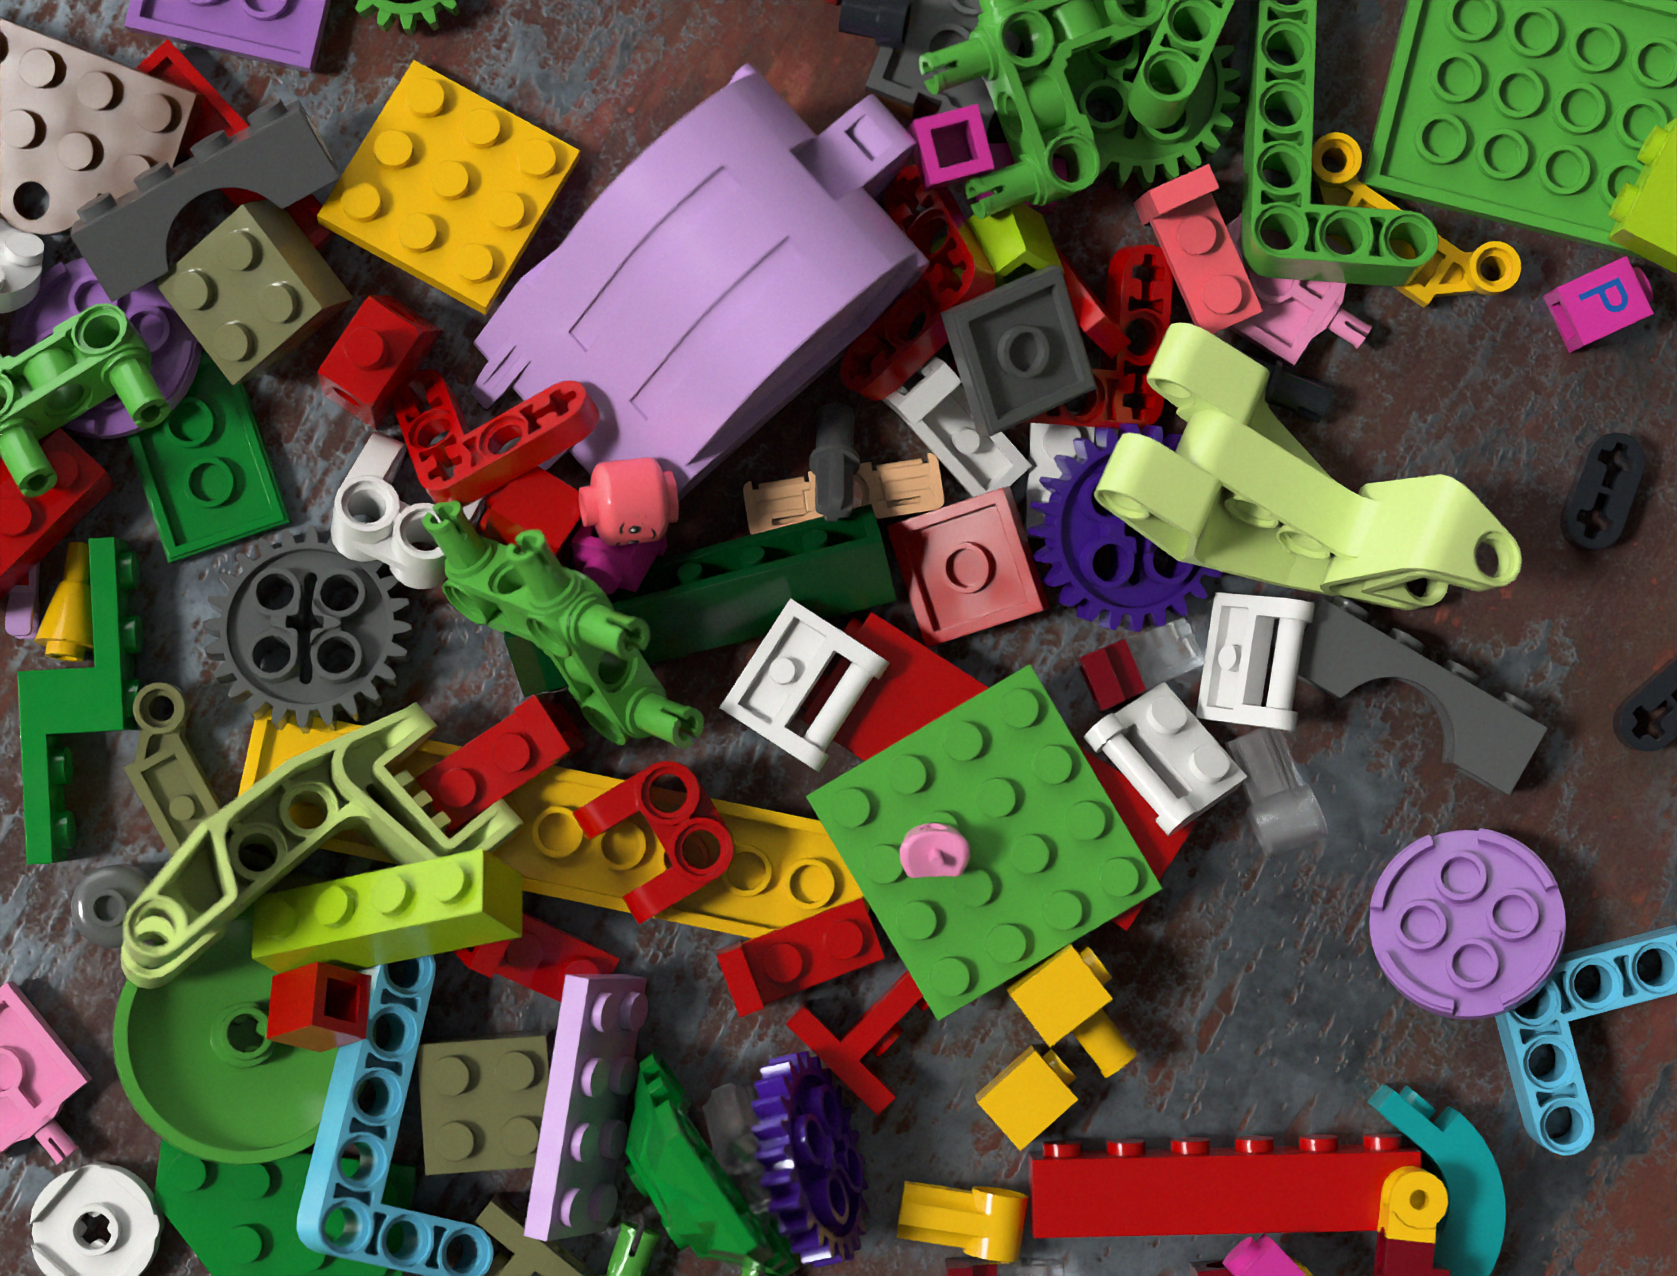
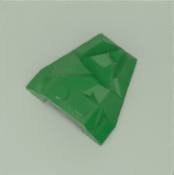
M655 1048L645 1055L639 1063L634 1100L636 1109L629 1127L626 1154L631 1162L624 1166L628 1176L645 1198L651 1197L662 1217L661 1222L665 1230L681 1251L690 1246L698 1259L721 1262L779 1276H790L800 1269L801 1257L798 1253L793 1254L791 1252L790 1241L786 1236L780 1235L779 1225L765 1205L753 1213L687 1117L692 1099L658 1049Z

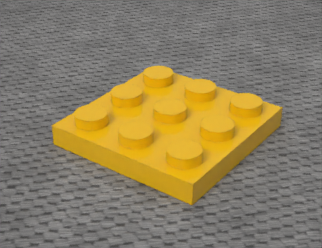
M413 60L317 214L318 224L486 315L580 159V150Z

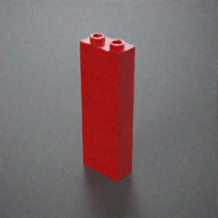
M871 612L864 623L853 617L843 633L889 662V665L880 679L873 676L836 733L833 741L866 761L989 687ZM842 656L829 677L822 673L802 706L808 709L802 718L803 722L811 726L852 663L850 660ZM1079 746L1159 882L1197 822L1193 820L1176 833L1168 836L1156 823L1159 815L1122 773ZM1148 898L1112 918L1111 921L1127 931Z

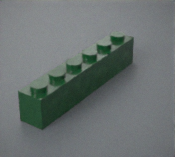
M872 504L853 508V512L849 517L838 518L836 522L825 521L824 516L656 559L653 561L636 592L617 588L614 593L606 595L614 611L629 617L642 619L648 625L650 631L648 645L644 651L638 649L648 665L666 660L682 659L693 653L731 643H743L754 637L766 635L790 599L823 620L855 611H867L875 606L897 601L883 540ZM506 632L504 634V640L524 697L542 692H554L569 686L551 657L545 654L541 648L537 647L532 641Z

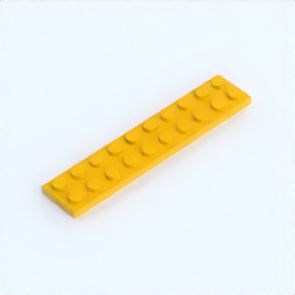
M270 708L263 717L257 721L254 720L238 797L286 760L363 726L337 721L336 730L330 731L322 717H314L309 734H303L298 726L296 716H291L287 725L281 731L276 729L272 723L273 709ZM427 739L393 769L390 774L394 777L404 770L410 773L414 781L407 793L413 798L423 791L415 778L462 746ZM552 766L503 798L523 821V824L492 855L522 874L523 891L631 913L622 897L672 867L669 856L646 817L641 812L590 841L587 840L572 814L574 811L625 780ZM655 786L652 788L654 803L659 809L666 812L677 811L684 805L687 798V793ZM366 790V793L369 795V797H370L376 804H378V803L371 797V795H370V794L367 792V790ZM711 798L725 824L733 834L736 843L734 860L730 868L721 876L654 915L652 918L754 938L858 897H862L868 913L870 905L821 821ZM297 803L289 809L291 820L300 828L315 829L324 823V816L320 808L312 803ZM432 804L428 806L429 808L425 812L430 819L438 814ZM473 818L466 824L462 825L455 831L449 832V830L446 829V831L444 832L445 836L448 839H451L454 835L461 831L475 818ZM355 829L343 830L319 847L325 850L396 864ZM697 830L687 838L685 854L692 864L698 867H709L718 860L720 844L714 834L706 830Z

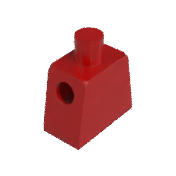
M391 295L368 296L318 370L323 395L375 430H378L393 408L392 397L408 376L417 372L444 331Z

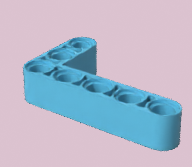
M1677 925L1562 954L1554 973L1539 991L1537 1006L1531 1012L1519 1015L1513 1009L1507 1013L1495 1016L1523 1125L1529 1137L1537 1144L1559 1155H1574L1584 1150L1591 1142L1595 1131L1594 1117L1568 1021L1677 993ZM1655 949L1661 958L1662 967L1654 980L1644 983L1637 973V962L1643 952ZM1593 965L1600 974L1599 988L1594 995L1581 999L1574 987L1576 974L1581 968ZM1542 1044H1550L1555 1052L1554 1066L1549 1073L1534 1077L1529 1069L1528 1060L1530 1054L1536 1047ZM1558 1107H1568L1572 1117L1570 1129L1565 1135L1550 1139L1545 1128L1547 1116Z
M433 955L404 960L406 974L398 986L389 977L388 964L358 969L357 972L372 976L366 1039L338 1048L297 1215L296 1229L299 1238L308 1249L317 1253L421 1276H484L493 1261V1246L490 1237L483 1229L467 1223L381 1204L435 978L436 964ZM381 1015L386 1018L391 1028V1037L382 1049L375 1044L372 1036L373 1026ZM368 1079L374 1085L376 1097L373 1106L364 1113L359 1108L357 1102V1091L360 1085ZM350 1144H354L360 1153V1165L352 1176L347 1177L341 1167V1157L344 1150ZM339 1208L345 1219V1228L342 1235L336 1241L331 1242L325 1232V1223L328 1216L335 1209ZM399 1222L404 1231V1243L396 1254L391 1255L386 1246V1236L389 1229ZM458 1236L463 1245V1255L457 1265L451 1268L446 1259V1249L449 1242Z

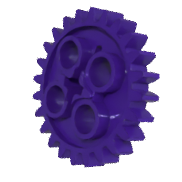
M1121 423L1118 436L1112 428H1096V445L1086 438L1074 439L1073 444L1077 459L1066 455H1056L1054 457V461L1062 475L1059 479L1040 477L1039 482L1051 495L1049 501L1039 500L1031 502L1030 507L1044 514L1045 520L1043 524L1028 528V534L1045 538L1046 546L1037 550L1031 556L1033 561L1052 564L1053 567L1044 575L1041 581L1043 585L1052 587L1064 585L1057 598V602L1060 605L1072 607L1079 603L1076 617L1092 622L1099 615L1100 627L1116 630L1122 620L1124 629L1141 632L1144 618L1149 625L1156 627L1166 626L1165 608L1172 614L1186 616L1188 609L1184 596L1187 594L1191 597L1205 599L1207 593L1199 582L1202 575L1220 578L1222 573L1218 570L1177 561L1171 555H1169L1166 567L1157 573L1153 564V556L1158 546L1138 531H1130L1125 535L1124 528L1127 523L1108 509L1104 508L1099 513L1095 511L1091 501L1092 491L1099 483L1116 443L1120 440L1122 434H1140L1137 424ZM1146 425L1141 432V435L1163 444L1174 452L1182 437L1180 434H1169L1163 439L1162 427ZM1105 545L1109 550L1110 563L1107 570L1102 575L1097 576L1093 569V557L1096 551ZM1132 572H1134L1136 578L1135 581L1132 584H1130L1128 582V579L1131 576Z
M809 1051L769 1059V1065L761 1067L763 1079L755 1081V1088L760 1100L752 1101V1108L759 1119V1125L751 1126L752 1133L757 1138L758 1151L754 1154L755 1160L764 1166L765 1171L760 1184L764 1189L769 1188L772 1195L769 1212L770 1214L779 1213V1233L781 1236L790 1235L791 1252L793 1254L801 1252L803 1264L813 1263L814 1268L854 1259L853 1251L861 1250L862 1248L859 1236L866 1234L867 1231L861 1215L868 1214L869 1208L862 1197V1190L868 1189L863 1172L865 1158L858 1153L855 1145L860 1136L858 1131L851 1130L849 1124L852 1110L850 1106L843 1108L841 1104L842 1087L841 1085L832 1086L831 1069L829 1067L822 1069L818 1056L810 1057Z

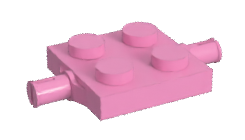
M1242 211L1236 219L1226 225L1263 312L1227 328L1272 357L1282 359L1283 364L1289 368L1296 364L1310 340L1326 328L1354 345L1355 348L1358 349L1366 338L1365 336L1370 332L1372 325L1366 324L1340 307L1343 303L1347 283L1268 278L1257 275L1246 266L1242 259L1240 248ZM1274 230L1260 232L1262 240L1270 248L1276 250L1289 248L1286 238L1281 233ZM1327 235L1325 236V241L1332 251L1342 255L1352 254L1348 249Z
M9 981L0 987V1155L16 1142L35 1136L54 1159L55 1164L58 1165L79 1147L75 1145L55 1118L60 1114L66 1101L93 1080V1078L15 982Z

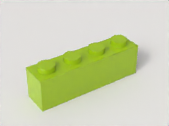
M482 848L262 895L254 902L252 959L279 974L317 961L353 971L522 937V874Z

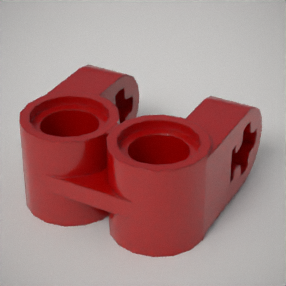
M661 761L652 764L572 813L587 840L590 841L641 812L665 849L672 867L622 897L638 925L721 876L730 868L735 857L736 843L731 830L727 827L699 776L691 767L680 762ZM666 774H673L679 777L685 783L687 789V798L684 805L674 812H666L659 809L652 798V788L655 781ZM706 830L714 834L718 839L720 855L712 866L698 867L687 859L685 843L694 831Z

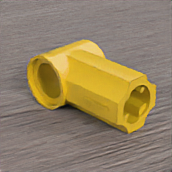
M904 1181L896 1237L963 1248L962 1251L965 1254L982 1259L1018 1262L1020 1260L1029 1196L1017 1191L996 1187L974 1186L972 1191L942 1185Z

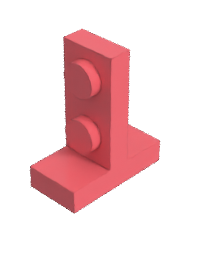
M1208 164L1149 190L1133 204L1142 225L1151 224L1194 325L1214 334L1259 314L1263 310L1213 198L1212 193L1219 189V186Z

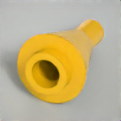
M68 543L63 581L59 582L34 639L36 644L46 647L45 656L48 658L68 662L84 661L85 652H94L91 586L88 585L90 577L89 544Z

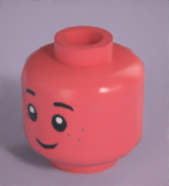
M643 457L601 462L593 469L590 486L579 488V506L584 527L595 526L599 538L606 545L619 546L658 541L665 536L669 523L678 521L679 502L674 475L672 471H663L659 463L653 458Z

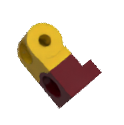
M1405 1166L1391 1172L1386 1178L1381 1192L1373 1276H1450L1451 1270L1440 1263L1433 1262L1436 1223L1445 1215L1448 1205L1447 1191L1442 1181L1428 1171L1415 1166Z

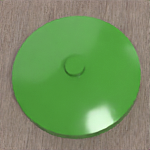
M251 904L228 924L226 934L167 984L159 988L146 989L136 986L127 979L119 997L113 1025V1051L118 1076L127 1098L138 1115L159 1137L170 1145L199 1159L218 1164L256 1165L269 1163L289 1157L314 1144L339 1048L319 1053L266 1039L272 976L279 973L252 959L254 904ZM155 941L151 945V947L164 946L160 941ZM140 965L142 968H146V969H149V970L159 969V968H160V967H153V968H151V967H147V966ZM375 1022V1024H374V1026H373V1032H372V1036H373V1039H374L375 1044H376V1022ZM367 1079L360 1085L357 1091V1100L364 1089Z

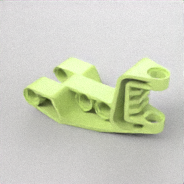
M1174 323L1168 327L1146 376L1147 383L1151 388L1178 408L1176 414L1188 422L1175 452L1149 437L1134 433L1122 434L1120 440L1115 445L1094 492L1095 499L1103 507L1177 561L1276 586L1334 597L1340 596L1349 600L1406 611L1432 606L1441 601L1447 592L1449 584L1474 591H1487L1505 586L1515 580L1520 572L1522 563L1521 551L1514 537L1465 485L1451 477L1440 474L1368 483L1360 488L1358 494L1336 482L1283 426L1265 402L1266 387L1270 375L1268 369L1210 332L1188 323ZM1481 542L1489 544L1497 554L1498 569L1493 577L1485 575L1477 564L1476 552ZM1425 577L1427 580L1425 593L1422 597L1415 596L1409 591L1405 582Z
M417 702L412 703L405 709L286 760L214 816L202 821L128 911L123 930L124 942L121 948L122 971L129 981L142 988H159L167 984L226 934L228 924L331 837L343 830L355 829L394 863L402 866L482 848L492 854L522 826L523 821L501 798L451 839L445 836L444 832L451 819L443 811L433 818H429L425 812L428 810V806L432 803L433 799L425 790L413 798L407 793L414 781V778L407 770L394 777L390 774L393 769L422 745L438 728ZM366 790H367V792L371 795V797H372L378 804H376V803L369 797V795L366 793ZM297 803H312L320 808L324 816V823L315 829L300 828L291 820L289 809ZM248 844L264 845L271 851L274 857V864L265 871L254 872L241 864L238 859V852ZM144 940L160 941L164 946L151 947L142 942ZM140 965L147 966V967H151V968H153V967H160V968H159V969L149 970V969H146V968H142Z

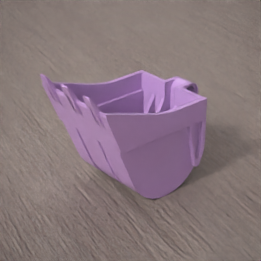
M752 63L743 65L735 73L728 86L715 93L683 117L631 163L592 204L562 245L517 282L473 343L488 362L474 383L471 394L484 409H488L511 388L525 401L561 381L573 380L579 382L599 409L600 418L592 433L581 442L538 466L547 471L567 452H570L584 469L592 475L594 467L601 462L643 457L653 458L659 463L663 471H672L679 502L773 416L842 358L852 343L911 288L930 265L929 260L877 204L885 195L888 186L901 172L917 146V142L874 94H870L817 137Z

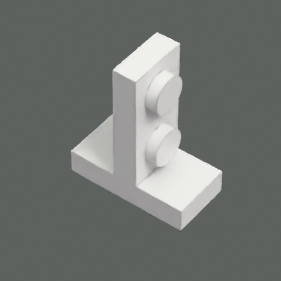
M933 355L901 387L887 396L883 402L898 413L972 497L1012 485L1032 465L1002 432L991 437L978 435L965 391L960 385L962 381L944 361Z

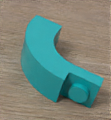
M1382 1084L1367 1103L1425 1154L1435 1176L1442 1181L1447 1191L1448 1205L1445 1215L1436 1223L1433 1262L1440 1263L1451 1270L1450 1276H1490L1499 1256L1504 1238L1506 1201L1500 1172L1489 1147L1475 1127L1460 1112L1450 1106H1447L1432 1123L1429 1119L1436 1110L1406 1085L1398 1094L1387 1085Z

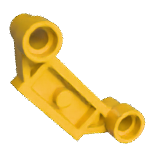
M1339 132L1328 133L1319 138L1313 145L1311 180L1314 183L1320 205L1401 210L1358 180L1357 172L1362 163V153L1359 145L1352 137ZM1322 157L1333 158L1339 165V172L1331 173L1327 171L1322 165ZM1335 234L1327 235L1352 252V247L1345 238ZM1438 235L1437 251L1417 279L1408 285L1393 288L1423 308L1430 303L1433 297L1467 294L1494 296L1505 292L1517 282L1521 273V261L1515 249L1501 241H1490L1484 243L1473 252H1463ZM1400 239L1389 240L1390 247L1397 256L1407 260L1416 259L1415 251L1409 243ZM1481 263L1488 264L1493 268L1495 272L1494 281H1489L1482 276L1480 271Z

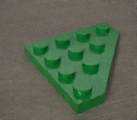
M161 1139L154 1201L212 1276H405L403 1271L317 1253L308 1249L301 1242L296 1229L297 1215L313 1151L302 1150L289 1157L269 1163L227 1165L199 1159L184 1153L164 1139ZM342 1155V1170L347 1177H350L357 1171L360 1165V1157ZM399 1161L390 1162L381 1204L413 1211L419 1164ZM339 1208L335 1209L328 1216L325 1223V1232L331 1242L336 1241L342 1235L345 1228V1219ZM399 1222L389 1229L386 1236V1246L391 1255L396 1254L404 1243V1231Z

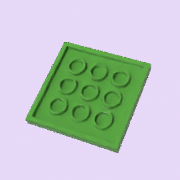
M1030 664L806 795L938 1021L1163 889ZM927 823H942L956 828L970 845V860L963 874L957 877H909L900 860V848L909 830Z

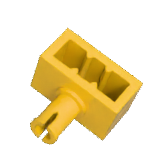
M1084 943L1076 949L1068 944L1003 984L1049 1047L1072 1032L1085 1051L1099 1066L1105 1078L1119 1071L1137 1055L1136 1050L1128 1044L1118 1028L1102 1009L1112 1000V997L1103 987L1104 984L1112 979V976L1093 951Z

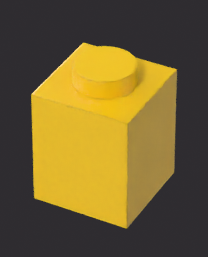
M1031 1045L975 1095V1098L983 1110L1021 1151L1078 1100L1075 1093L1069 1088V1085L1077 1077L1052 1049L1042 1057Z

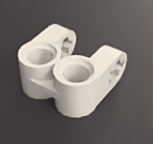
M375 431L337 491L331 525L332 542L338 552L348 559L359 562L377 559L388 564L395 578L405 586L415 589L433 588L447 578L445 573L446 557L432 535L426 531L422 521L427 512L433 514L439 523L441 521L432 509L435 506L434 504L416 503L410 506L399 500L398 494L391 484L402 464L407 445L384 433ZM486 496L463 507V511L474 529L486 508L483 505ZM366 514L374 517L378 521L374 523H363L357 521L353 517L356 515ZM414 542H426L434 546L436 549L432 551H422L416 549L410 544Z

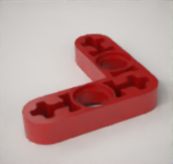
M917 165L907 166L901 170L897 178L888 186L884 203L889 217L929 260L930 265L924 275L852 343L845 352L841 362L840 375L843 384L848 389L873 401L885 400L886 397L901 387L949 341L941 312L994 290L995 287L993 268L949 187L945 186L924 192ZM919 203L926 208L922 213L916 210ZM948 226V235L944 244L935 253H931V243L934 236L941 228ZM958 267L964 271L960 277L952 271L954 268ZM925 312L926 319L921 332L915 338L909 340L908 334L913 320L920 313Z
M1152 244L1124 246L1116 251L1110 260L1108 268L1105 308L1124 333L1129 323L1135 319L1140 320L1144 324L1148 337L1144 349L1137 355H1134L1125 347L1112 359L1102 350L1101 369H1091L1097 389L1087 393V402L1081 412L1073 415L1066 409L1064 404H1061L1024 421L1025 423L1109 427L1119 429L1121 423L1137 424L1139 429H1144L1146 425H1152L1157 421L1162 412L1164 397L1151 388L1147 383L1146 376L1170 326L1173 274L1161 247ZM1140 265L1144 268H1149L1148 280L1141 281L1133 278V266ZM1129 300L1148 301V309L1128 308ZM1124 365L1143 366V374L1123 373ZM1130 393L1139 395L1140 402L1138 408L1124 407L1123 395Z
M424 369L410 374L392 397V405L419 482L436 504L457 500L462 507L470 505L581 442L596 428L600 418L599 409L585 388L579 382L573 380L561 381L546 388L471 432L457 396L436 370ZM428 401L431 409L424 411L423 404ZM450 430L447 436L440 442L427 447L438 435ZM521 437L520 441L510 450L498 454L500 449L509 441ZM455 465V476L450 478L449 474L445 469H448Z

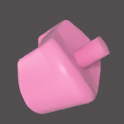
M927 823L910 829L905 835L900 848L901 864L906 874L911 878L961 876L969 863L971 854L970 845L956 828L942 823Z

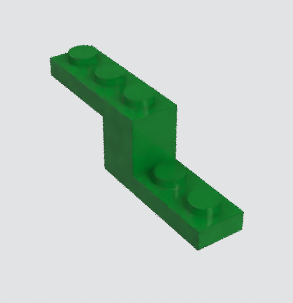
M116 537L88 538L95 667L17 671L26 865L68 861L67 849H73L75 846V818L71 810L65 811L64 785H70L72 782L73 760L70 748L68 746L62 747V734L138 730L133 714V703L138 692L145 686L141 678L135 679L134 653L142 651L143 630L139 615H132L131 589H138L140 567L137 553L129 551L127 540Z

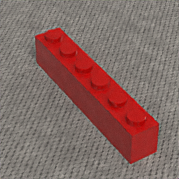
M1396 1133L1364 1134L1363 1144L1338 1145V1136L1328 1134L1299 1136V1146H1274V1138L1270 1136H1240L1235 1138V1147L1210 1148L1209 1139L1202 1137L1171 1139V1149H1145V1140L1130 1138L1107 1140V1150L1081 1151V1142L1076 1140L1044 1141L1042 1152H1028L1030 1230L1033 1238L1378 1231L1381 1192L1386 1178L1391 1172L1400 1167L1415 1166L1421 1168V1151L1409 1143L1402 1144V1135Z

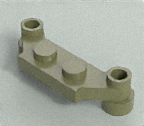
M152 683L142 688L135 697L133 714L141 730L135 761L123 768L170 855L173 857L199 824L214 816L223 809V806L185 738L186 724L191 714L189 699L179 687L173 684ZM168 697L174 704V713L168 720H165L160 714V704ZM245 847L241 848L238 852V859L248 870H252L255 865H258L265 871L274 864V858L266 853L253 852ZM280 881L263 895L275 893Z

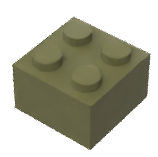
M269 199L242 204L171 267L169 272L162 275L154 283L233 386L266 375L354 299L285 208L281 209Z
M553 1028L425 1038L419 1043L417 1060L425 1175L535 1167L554 1051Z

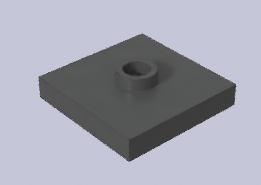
M1049 265L941 312L978 435L991 437L1097 389L1061 266Z

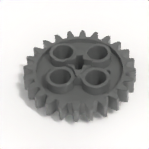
M309 526L305 541L302 543H297L292 533L286 528L282 531V547L273 549L269 542L261 537L257 539L261 557L254 561L240 552L235 555L243 569L239 577L224 572L219 574L218 577L229 592L227 596H208V603L215 611L221 614V617L203 621V628L207 634L218 637L220 640L209 644L204 650L210 660L225 661L216 668L213 675L220 684L236 681L227 694L236 705L252 697L248 713L256 721L263 717L271 708L273 709L272 723L278 730L282 731L291 716H296L298 726L303 734H309L314 717L321 716L329 730L334 731L337 725V712L345 710L353 720L358 722L361 720V715L357 702L365 698L370 703L380 707L383 702L375 688L378 683L382 682L396 687L400 683L396 674L389 666L391 663L401 664L410 662L411 658L408 651L396 643L397 641L413 638L415 632L411 624L397 621V619L408 615L413 610L409 599L393 598L403 589V583L398 581L394 575L382 578L389 567L388 564L377 559L368 562L348 559L338 552L332 542V536H330L327 544L322 543L315 526ZM314 575L317 577V582L312 599V612L321 628L313 629L310 635V655L313 665L312 680L308 684L301 683V677L305 667L307 649L297 630H305L308 625L306 580L309 576ZM280 586L294 589L293 599L286 607L279 610H270L264 607L265 597L272 589ZM350 587L359 592L356 602L347 610L335 611L327 607L329 597L339 588ZM281 647L291 651L290 660L285 668L273 673L261 670V660L271 649ZM345 648L355 652L354 663L343 673L334 674L324 670L325 660L333 651Z

